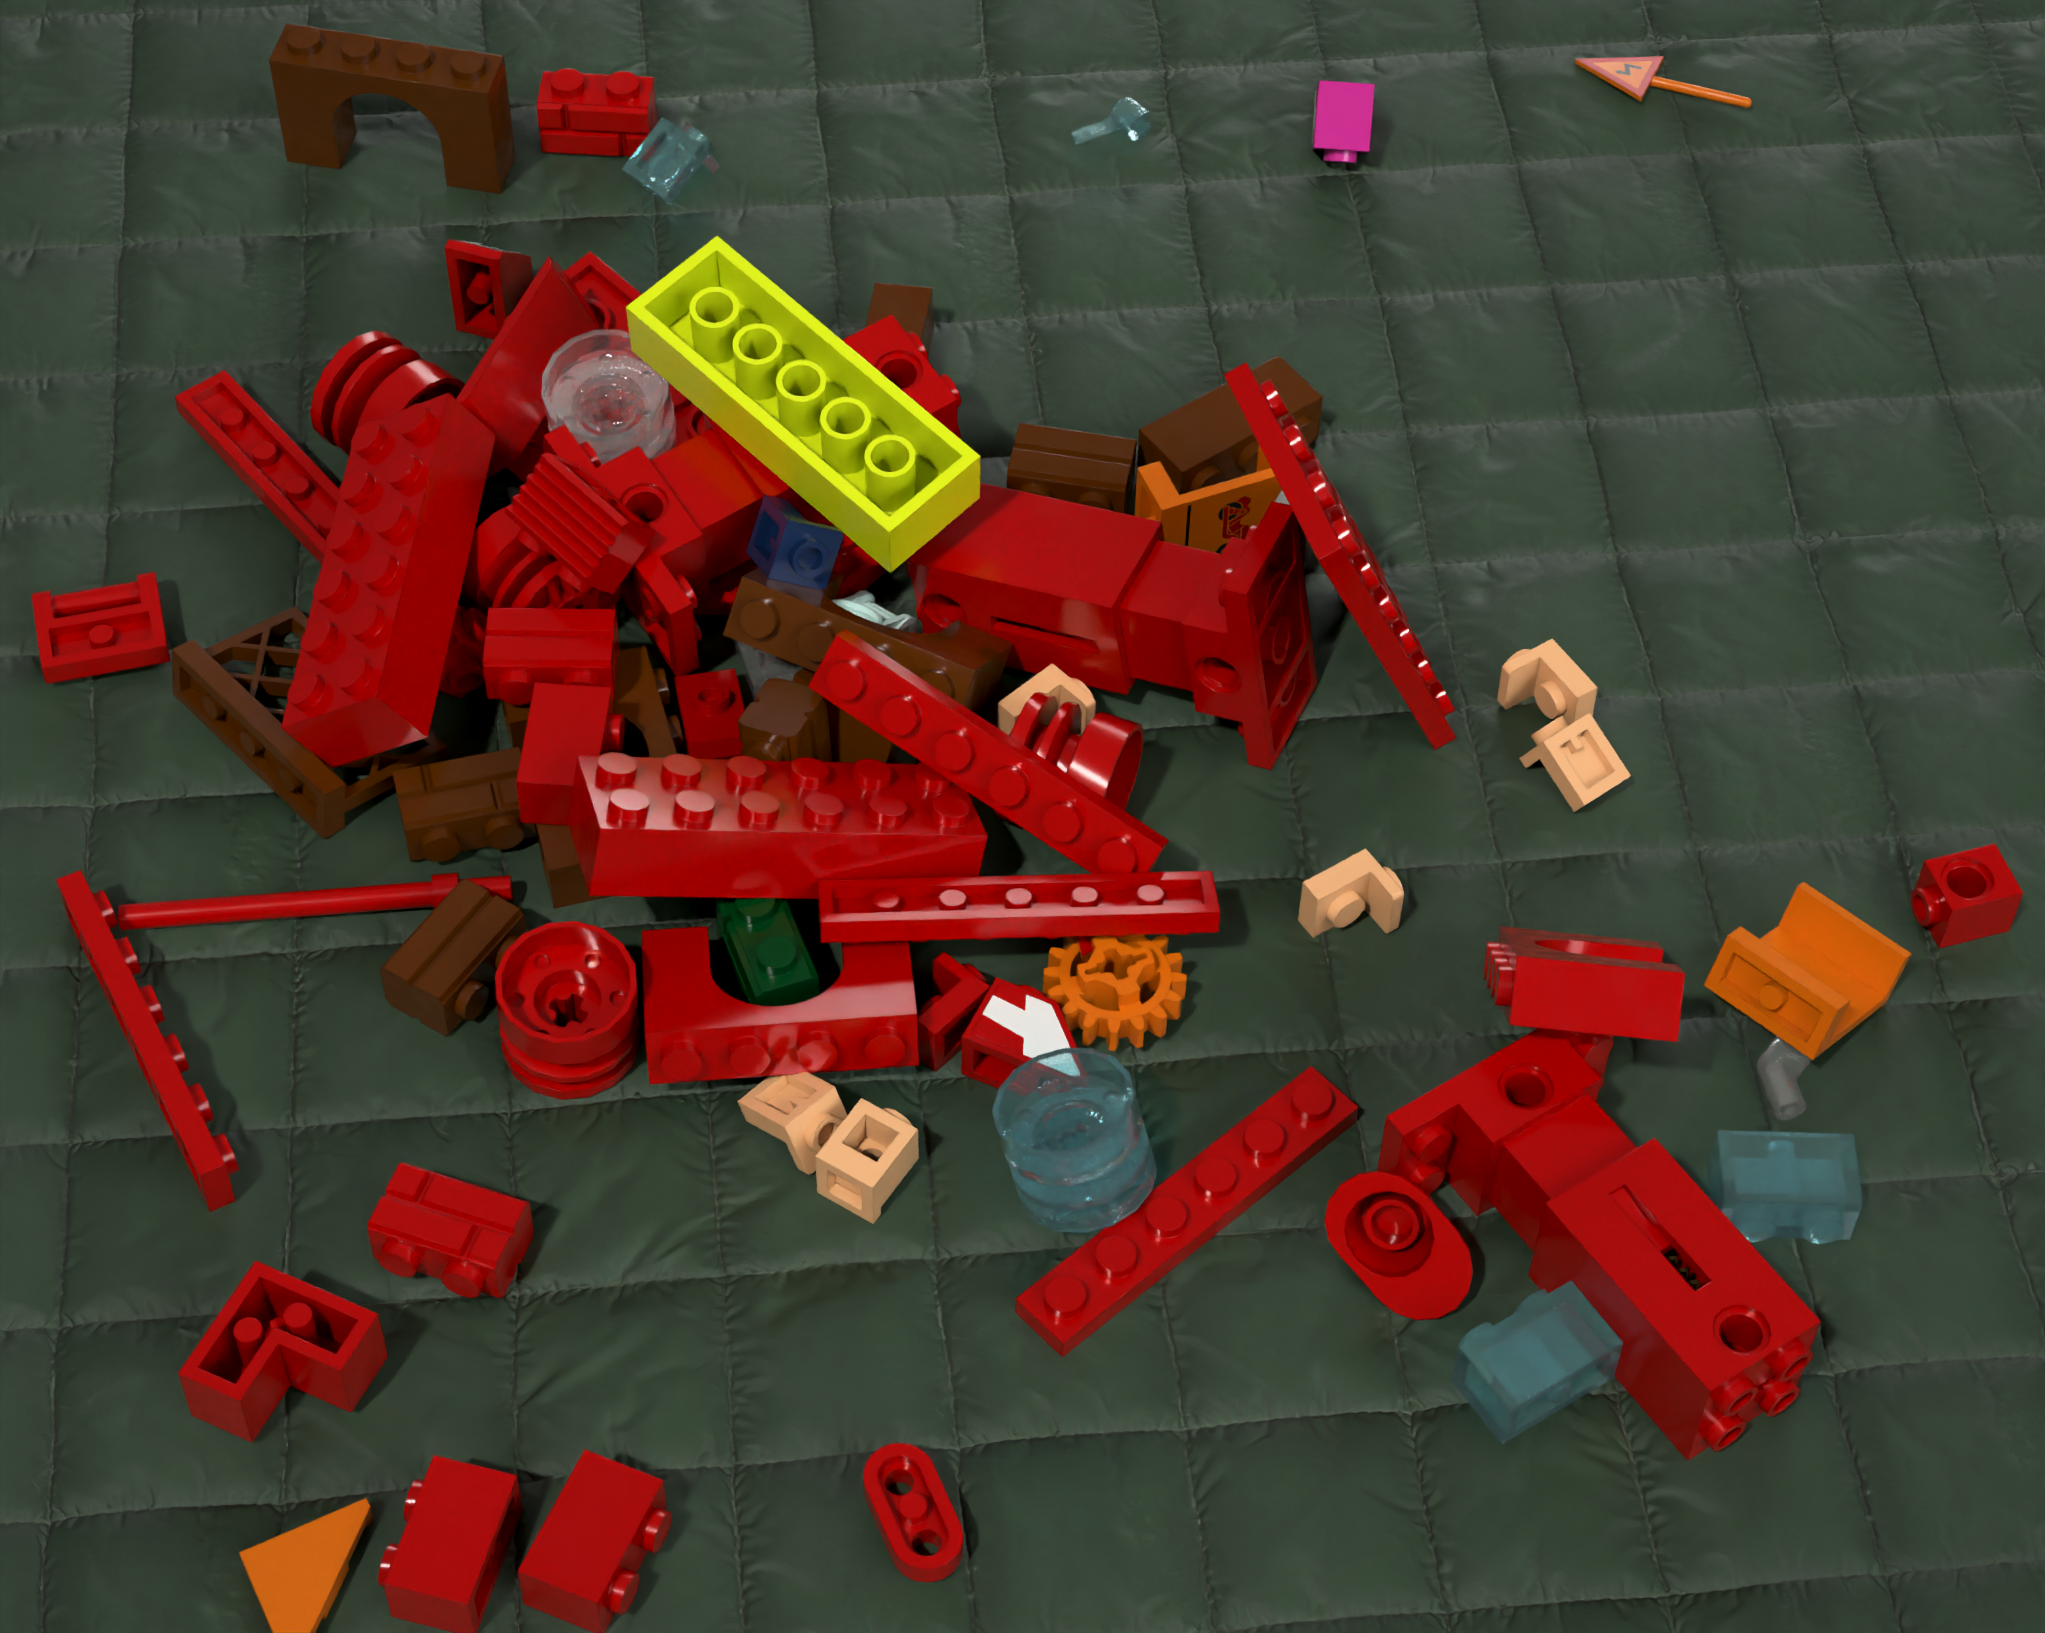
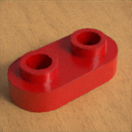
M893 1443L879 1448L869 1457L865 1464L863 1490L867 1505L890 1557L899 1572L911 1580L925 1583L942 1580L956 1570L962 1559L963 1530L934 1464L923 1450L911 1444ZM895 1483H905L912 1488L903 1495H895L887 1490ZM922 1543H932L939 1548L935 1554L930 1556L920 1555L914 1549Z

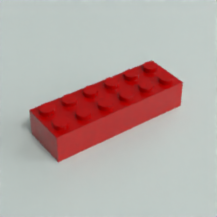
M449 393L422 403L413 404L404 410L378 420L368 421L362 426L356 427L355 434L351 440V450L343 482L339 488V498L331 530L326 539V550L319 578L314 587V597L306 629L301 639V649L293 681L288 690V701L281 729L332 768L427 738L496 438V434Z
M617 752L605 753L601 756H577L567 820L589 896L818 899V880L979 877L988 837L967 791L923 762L918 764H887L874 759H862L856 763L822 762L818 759L802 757L793 761L775 762L758 760L750 756H735L730 759H696L684 754H672L665 758L630 757Z

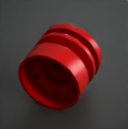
M371 331L356 336L343 346L324 368L314 389L310 415L313 429L322 439L333 446L339 447L343 453L349 456L351 440L355 434L356 427L446 393L451 394L456 399L465 385L460 379L434 362L424 361L415 350L403 346L398 339L389 333Z
M505 507L493 513L475 529L461 595L472 607L480 610L486 616H488V608H616L621 594L620 585L614 594L594 587L588 593H584L568 584L557 574L556 571L562 563L551 553L547 558L543 557L518 540L516 535L521 530V527L505 514Z
M1043 692L1033 693L1025 703L1009 736L1125 811L1135 784L1143 750L1144 730L1142 724L1105 712L1096 713L1081 735L1082 711L1079 704L1068 701L1064 702L1058 709L1055 696ZM994 810L998 819L1014 823L1002 814H1000L999 812H997L996 810Z
M578 921L547 923L522 934L504 952L495 973L502 1056L513 1076L533 1092L560 1100L588 1098L613 1087L631 1069L640 1047L636 968L630 954L621 941L603 928Z

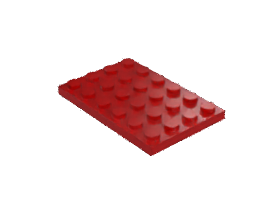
M1247 362L1225 373L1224 377L1319 563L1434 750L1456 739L1446 718L1447 715L1456 711L1448 694L1433 672L1432 664L1416 634L1413 633L1409 626L1408 618L1392 588L1389 587L1385 580V573L1369 544L1367 545L1353 517L1348 513L1333 483L1329 481L1312 448H1309L1292 414H1289L1280 419V417L1288 414L1289 411L1272 380L1269 379L1259 384Z

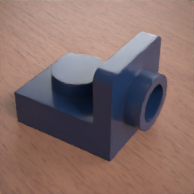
M764 494L746 553L769 579L822 590L828 585L843 540V534L837 527L807 521L787 499Z

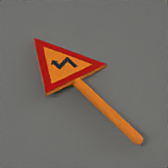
M1664 56L1575 59V64L1640 102L1649 86L1743 108H1749L1752 105V100L1748 97L1655 76L1664 60Z

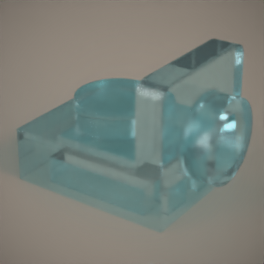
M662 117L622 167V170L629 179L669 205L699 166L713 175L720 165L709 153L708 148L712 143L704 134L688 123H685L680 129Z

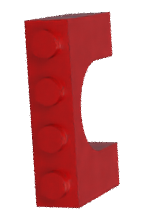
M708 926L642 931L644 1024L649 1085L791 1075L805 1071L808 1073L918 1066L917 1008L909 941H876L858 944L841 942L842 972L829 989L812 999L797 1004L760 1006L745 1003L729 996L713 980L711 975Z
M1505 926L1499 927L1498 942H1486L1483 980L1486 981L1487 989H1490V996L1494 997L1495 1006L1501 1007L1509 1025L1678 1042L1685 972L1679 965L1662 963L1663 948L1657 942Z

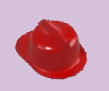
M1384 1171L1359 1173L1339 1185L1328 1201L1324 1219L1328 1240L1338 1255L1351 1267L1376 1298L1394 1313L1414 1320L1438 1319L1455 1310L1470 1289L1473 1276L1471 1254L1459 1231L1436 1206L1427 1190L1411 1179Z

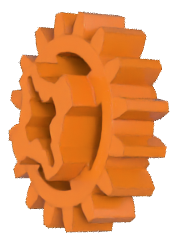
M1146 934L1126 935L1119 939L1107 935L1096 936L1091 941L1094 952L1081 960L1077 937L1067 936L1063 937V949L1051 947L1049 950L1048 968H1044L1043 993H1046L1048 998L1057 1001L1070 1031L1077 1027L1083 1030V1045L1089 1046L1099 1036L1106 1038L1109 1051H1116L1119 1038L1128 1037L1136 1048L1143 1047L1145 1031L1148 1030L1160 1038L1166 1034L1167 1019L1178 1020L1180 1017L1182 999H1185L1187 975L1181 973L1183 960L1181 953L1167 954L1169 938L1165 935L1155 937L1152 940L1147 939Z

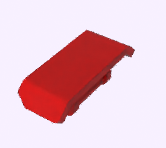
M548 256L456 398L458 402L496 434L486 479L511 465L521 455L599 330V324L593 309L561 266L550 256Z

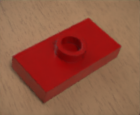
M727 669L674 677L675 694L688 755L696 759H722L742 756L741 747L743 744L740 741L738 719L745 711L736 670Z

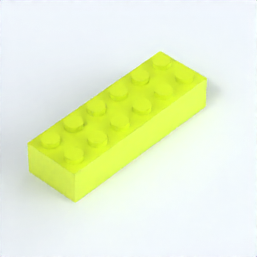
M718 236L626 306L631 351L889 573L893 572L980 498V455Z

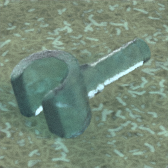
M1122 98L1112 108L1109 117L1072 132V139L1075 145H1079L1120 129L1130 139L1139 140L1148 134L1151 129V125L1144 119L1149 114V111L1133 98Z

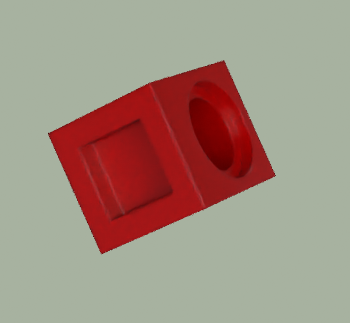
M1994 843L1924 860L1916 887L1911 893V906L1917 922L1921 926H1927L1940 949L2008 932L2023 896V891Z

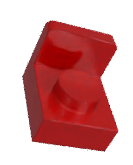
M942 952L933 960V993L935 996L925 1003L917 1015L919 1060L934 1072H937L962 1050V1035L990 989L986 979L975 967L969 964L961 965L945 952Z

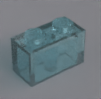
M1717 1130L1706 1167L1709 1196L1713 1203L1749 1242L1763 1241L1768 1238L1806 1239L1812 1243L1823 1244L1836 1240L1851 1239L1863 1205L1854 1134Z
M1571 1280L1550 1293L1547 1290H1539L1531 1294L1520 1303L1513 1315L1494 1326L1490 1322H1485L1470 1330L1458 1344L1451 1381L1499 1442L1504 1444L1613 1379L1623 1347V1341Z

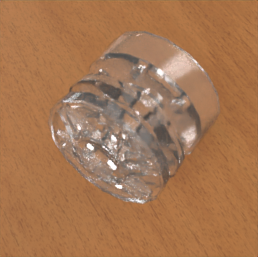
M592 330L571 338L552 354L542 374L541 392L549 432L565 424L578 444L587 441L591 445L601 465L637 446H640L649 460L676 447L677 422L672 402L671 384L631 351L628 332L623 330Z

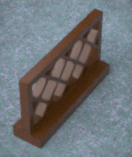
M295 606L206 649L201 648L193 639L173 648V695L323 839L345 828L346 812L395 787L392 771L447 760V746L429 730L427 738L412 742L419 750L410 755L381 752L340 765L371 769L368 777L347 786L334 773V768L330 767L281 729L285 710L265 708L258 701V695L266 694L287 697L293 679L263 676L265 664L292 667L297 665L300 649L270 646L272 640L291 631L302 639L308 618ZM231 660L256 662L253 675L227 672L221 665Z

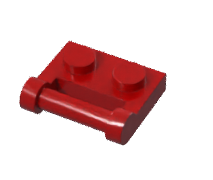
M155 571L137 574V581L54 596H52L51 590L32 593L41 669L46 684L171 661L162 611V600Z

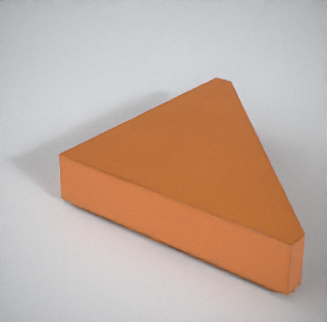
M367 1498L239 1552L244 1569L272 1633H316L323 1618L326 1620L350 1569L348 1563L365 1527L369 1526L373 1520Z

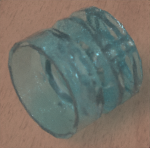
M1063 1048L1037 1055L1016 1068L1000 1086L992 1108L996 1131L1005 1158L1009 1163L1021 1206L1036 1223L1058 1232L1088 1233L1113 1226L1134 1213L1151 1193L1157 1173L1152 1147L1141 1115L1130 1072L1115 1057L1092 1048Z

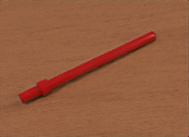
M459 873L432 874V881L120 904L118 906V921L122 931L434 907L435 909L463 879H460ZM511 875L466 878L488 890L492 897L497 895L506 901H513Z

